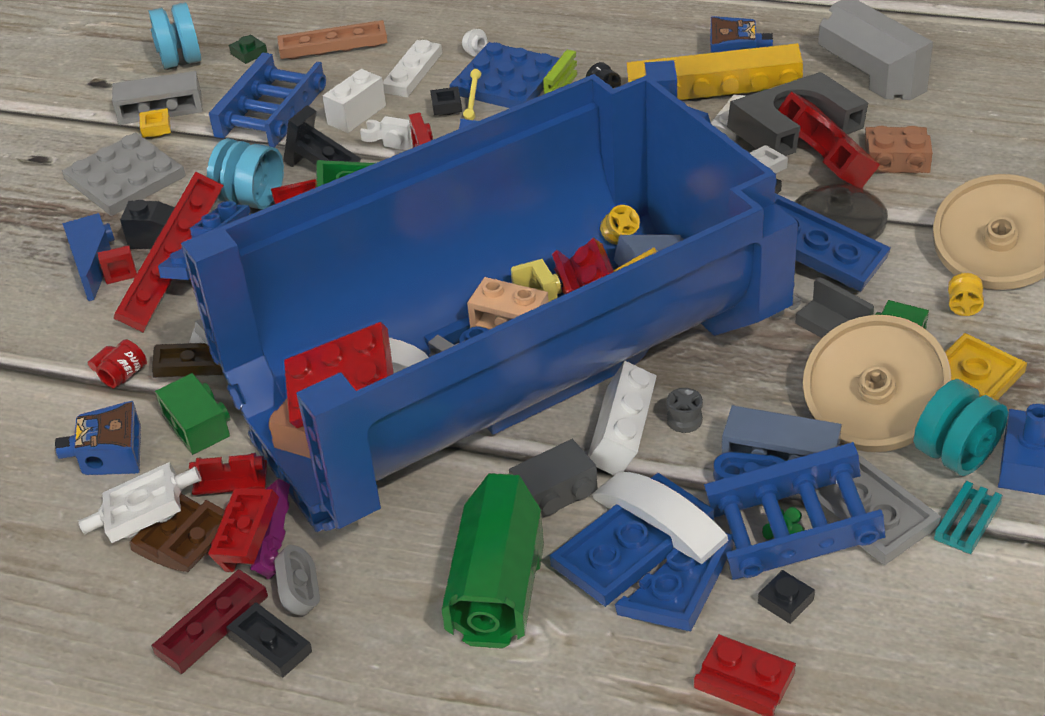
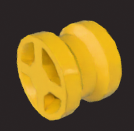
M627 205L613 207L601 221L600 230L602 236L609 243L617 245L620 235H633L638 230L640 225L639 215L632 207Z
M961 273L949 281V307L955 314L971 316L981 311L984 306L983 283L981 279L972 273Z

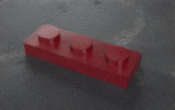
M238 569L151 645L155 656L180 674H183L228 633L226 627L254 603L257 602L260 605L268 597L266 587Z

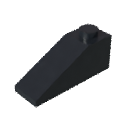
M128 201L120 222L130 249H151L175 207L160 201Z

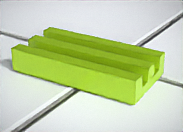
M567 49L544 77V94L571 84L577 76V70H574L577 66V61L574 60L576 51Z

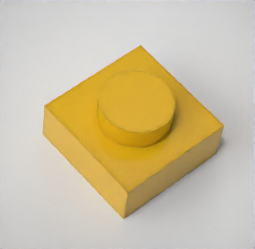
M168 108L139 113L140 131L143 138L160 137L171 133Z

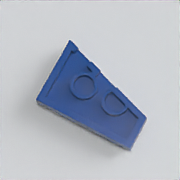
M726 533L729 541L703 564L676 548L671 550L666 555L667 562L653 575L647 573L639 581L640 587L629 598L623 596L615 604L617 615L691 632L727 561L726 552L732 551L734 547L732 534Z

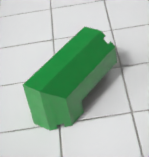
M488 473L464 504L441 610L444 629L454 635L455 629L463 634L462 641L469 646L503 649L510 645L513 636L517 635L518 640L525 636L535 573L541 566L544 539L541 509L520 475Z

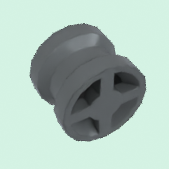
M678 388L669 393L667 397V424L671 429L680 433H690L696 431L703 422L701 411L703 399L701 394L691 388Z

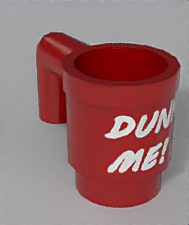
M124 339L117 347H104L87 363L104 384L111 388H116L119 384H124L138 370H141L147 364V359L143 351L135 343Z

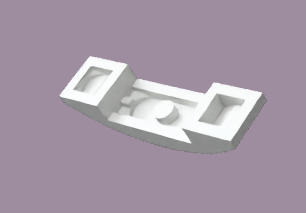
M618 472L592 493L593 499L605 507L611 509L617 504L671 536L674 548L701 564L729 541L728 535L702 510L676 491L649 477L632 472Z

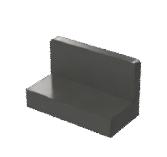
M819 277L814 281L813 300L796 313L795 324L823 338L828 332L842 323L858 317L873 315L874 306Z

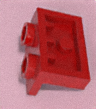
M594 237L586 245L581 246L570 259L558 250L552 254L556 264L554 270L562 280V292L564 295L614 272L603 244Z
M234 488L208 553L225 572H234L237 563H255L279 500V496L272 489Z

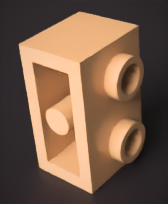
M484 277L467 302L470 328L483 327L492 329L548 303V292Z

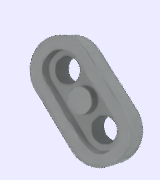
M288 545L275 558L278 593L282 606L288 612L303 616L307 615L320 601L316 568L313 559L304 549L296 545Z

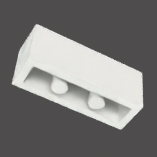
M627 361L623 362L607 386L588 453L589 458L596 464L597 468L612 475L624 472L638 452L657 375Z

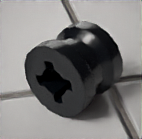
M604 62L594 64L587 71L586 77L595 74L613 89L621 86L620 75Z

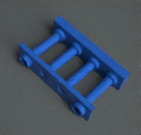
M262 53L209 112L214 137L224 139L235 126L266 132L269 146L275 148L287 134L288 120L305 106H309L318 94L324 90L326 76L323 73L322 62H316L304 74L277 69L274 64L273 54ZM275 80L296 83L297 85L294 89H290L285 87L273 86L271 84ZM265 95L282 98L284 101L281 104L258 101V99ZM249 110L272 114L268 120L244 116Z
M854 442L704 484L708 504L714 509V518L725 515L736 550L726 552L733 580L743 577H755L764 571L857 545H870L879 539L886 538L882 510L879 509L866 513L853 478L861 476L859 455ZM838 484L851 518L828 524L815 489ZM800 494L812 529L789 534L778 500ZM762 504L774 539L751 545L740 510Z

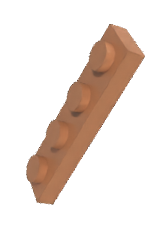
M383 20L277 36L281 59H297L305 55H323L332 51H350L354 48L376 47L380 44L388 43Z

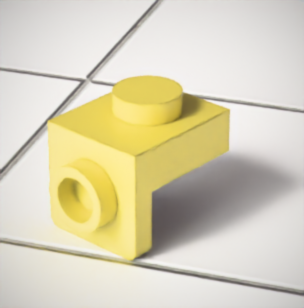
M543 259L511 268L513 284L548 292L549 302L558 298L557 294L562 292L557 274L550 272Z

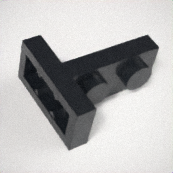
M305 106L288 120L283 161L291 167L295 166L303 158H306L315 165L317 160L361 161L360 157L314 128L317 111L310 106Z

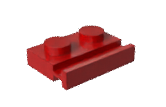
M718 634L702 663L699 674H696L694 678V688L763 716H774L775 709L780 704L795 674L796 663Z

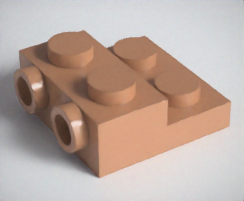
M865 127L866 152L880 164L874 173H930L933 152L930 135H927V127Z

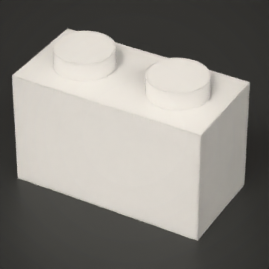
M360 69L323 95L327 124L349 133L384 108L386 101L382 77Z

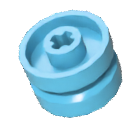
M186 2L172 5L173 23L169 22L167 13L162 7L148 10L152 28H150L156 52L160 55L164 70L178 66L179 57L177 49L179 48L181 49L184 61L188 64L202 60L193 21Z

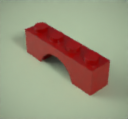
M791 91L779 107V112L800 125L799 137L825 158L822 162L840 179L862 189L880 166L873 157L818 107L805 98Z

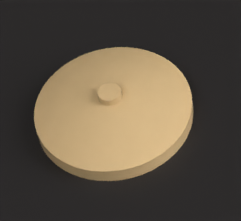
M993 174L972 179L954 189L940 204L933 224L934 246L943 265L955 276L961 273L977 275L983 283V288L1016 289L1031 285L1045 278V185L1024 176Z
M868 315L842 323L828 332L817 343L805 365L803 392L808 410L813 419L842 424L840 444L845 445L854 442L857 450L886 452L914 443V433L919 418L936 392L952 380L951 369L947 355L940 343L920 325L896 316Z

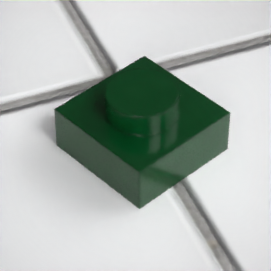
M251 34L243 36L238 41L229 45L231 55L245 64L257 59L262 53H267L266 44Z

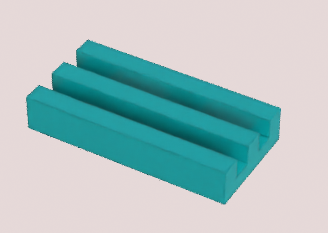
M966 481L937 527L934 540L972 554L1001 505L1003 495L997 492L993 496L988 495L987 488L981 486L979 490L973 489V483ZM971 499L972 502L970 503L963 517L959 521L952 535H948L947 533L951 529L952 525L954 524L955 520L957 519L967 500ZM980 505H987L967 541L960 540Z

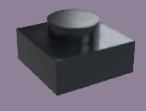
M458 87L430 90L434 115H451L462 112Z
M781 570L758 593V604L791 624L812 603L815 589Z

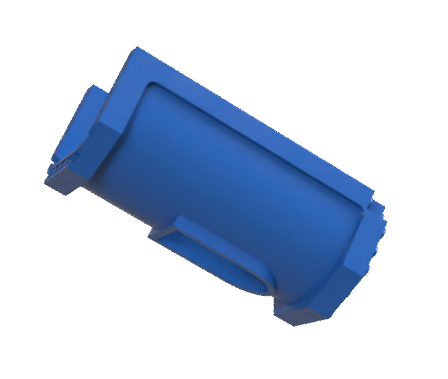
M593 74L184 241L181 245L210 353L214 362L222 367L228 382L227 390L237 410H241L249 425L248 435L260 455L264 457V460H267V464L275 476L290 484V497L315 532H319L323 529L324 531L334 528L336 530L341 529L381 509L376 481L485 428L494 435L615 376L624 361L635 365L647 354L651 347L696 325L702 324L709 332L716 336L758 323L792 306L795 286L794 275L798 221L775 204L776 173L666 90L664 86L646 75L613 89L609 84ZM617 205L630 206L639 215L640 225L633 235H681V238H684V240L572 292L565 295L561 292L557 294L558 298L461 343L459 341L461 334L470 329L467 302L484 277L512 283L511 268L513 266L543 259L550 272L556 274L554 270L556 264L552 254L558 250L570 259L581 246L586 245L593 237L603 244L613 270L617 269L619 266L614 261L617 245L605 240L600 230L601 221ZM559 278L562 289L563 283L562 280ZM378 322H382L388 328L389 338L414 345L429 357L357 391L340 372L296 392L311 458L274 448L271 431L269 430V419L272 413L278 410L287 399L285 359ZM436 335L455 345L431 357L429 356L430 348L428 342Z

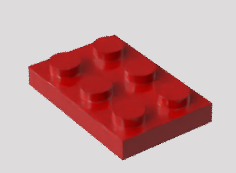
M382 322L284 360L290 423L297 429L304 426L296 392L340 372L356 391L394 374L388 328Z

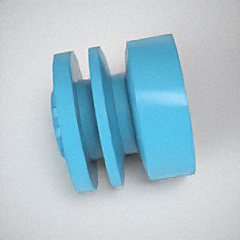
M229 138L221 140L214 147L207 167V177L224 185L217 200L223 202L234 201L236 204L249 205V207L262 210L272 206L274 200L271 189L281 187L284 178V164L279 150L260 144L250 145L247 142Z

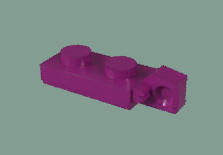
M280 478L266 488L272 489L279 496V500L255 563L251 564L250 570L258 572L267 579L276 574L275 558L279 554L278 550L281 548L286 534L284 523L289 509L288 494L290 484Z

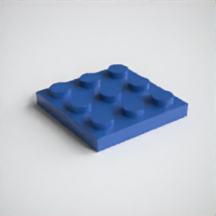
M489 42L451 82L450 87H458L460 97L469 98L472 83L470 73L473 69H478L481 72V77L477 81L475 100L512 108L534 99L544 90L543 79L559 58L546 53L540 54L527 51L524 48H514L497 42Z

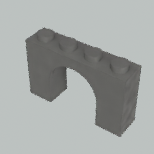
M818 72L730 101L727 128L756 149L766 145L787 156L796 153L800 125L779 112L778 109L791 91L813 103L846 134L864 129L868 102L824 73Z

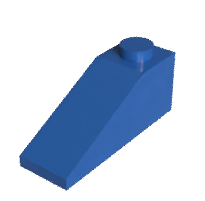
M99 213L62 223L88 301L95 300L104 277L98 252L111 250L109 242L115 241L110 224L103 225Z

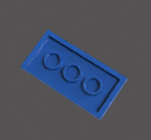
M775 193V204L798 221L796 261L861 292L887 259L891 247Z
M660 473L651 477V479L664 484L685 497L714 520L713 508ZM616 504L549 555L551 567L606 607L665 560L666 555L674 547L671 536Z

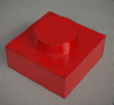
M129 245L98 252L106 284L136 277L137 270Z

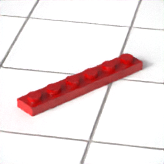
M195 171L118 306L113 319L144 333L173 280L160 278L158 266L167 260L171 253L180 250L182 242L192 239L190 228L199 222L202 216L211 212L224 185Z

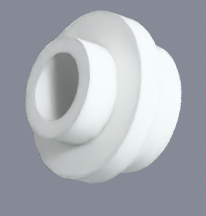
M472 29L466 32L462 40L463 49L469 55L475 57L487 45V36L481 29Z

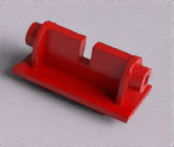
M256 453L229 456V463L224 464L222 457L196 458V462H189V469L196 467L202 481L193 484L192 495L233 492L234 488L266 489L267 460H264L263 456H257Z

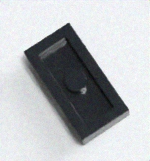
M257 602L226 627L231 639L282 678L312 653L311 644L308 640Z

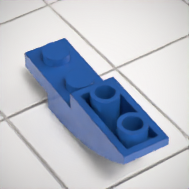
M234 201L218 204L215 210L202 216L201 220L190 228L192 238L248 216L250 213L249 205H236ZM182 248L171 253L170 257L158 266L160 278L190 279Z

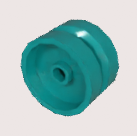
M960 379L951 380L936 392L922 412L915 428L913 440L915 447L931 458H941L943 465L958 475L967 476L976 471L987 460L1000 441L1007 424V406L987 395L980 397L978 389Z

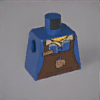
M711 16V53L773 46V33H756V21L753 19Z
M133 401L80 414L76 417L75 435L55 439L57 457L59 459L76 457L81 472L85 475L140 473L141 423Z

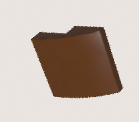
M180 493L181 511L165 522H156L141 529L130 541L131 551L159 565L178 571L189 572L210 550L212 540L217 533L225 510L208 500H205L200 505Z

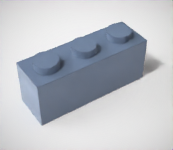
M732 405L722 435V454L738 452L771 455L788 461L840 446L842 424Z

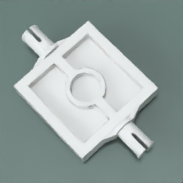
M170 462L103 492V503L98 512L78 520L80 529L84 534H87L104 526L105 533L111 543L122 538L133 537L141 529L156 522H165L180 512L179 495L182 489L202 481L201 475L196 467L176 475Z

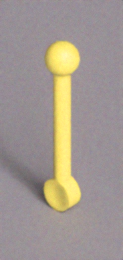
M473 69L470 73L472 83L468 108L463 112V116L467 120L475 118L473 106L477 81L481 77V72L478 69Z

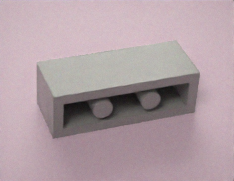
M196 71L113 83L112 103L119 125L140 122L139 113L165 108H168L170 117L203 112L202 93Z

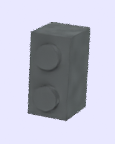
M573 438L509 469V474L520 475L539 505L542 518L552 515L580 499L587 498L598 489L596 464Z

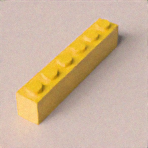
M798 43L627 62L629 83L645 76V62L674 60L677 75V98L679 100L758 92L803 78V61Z

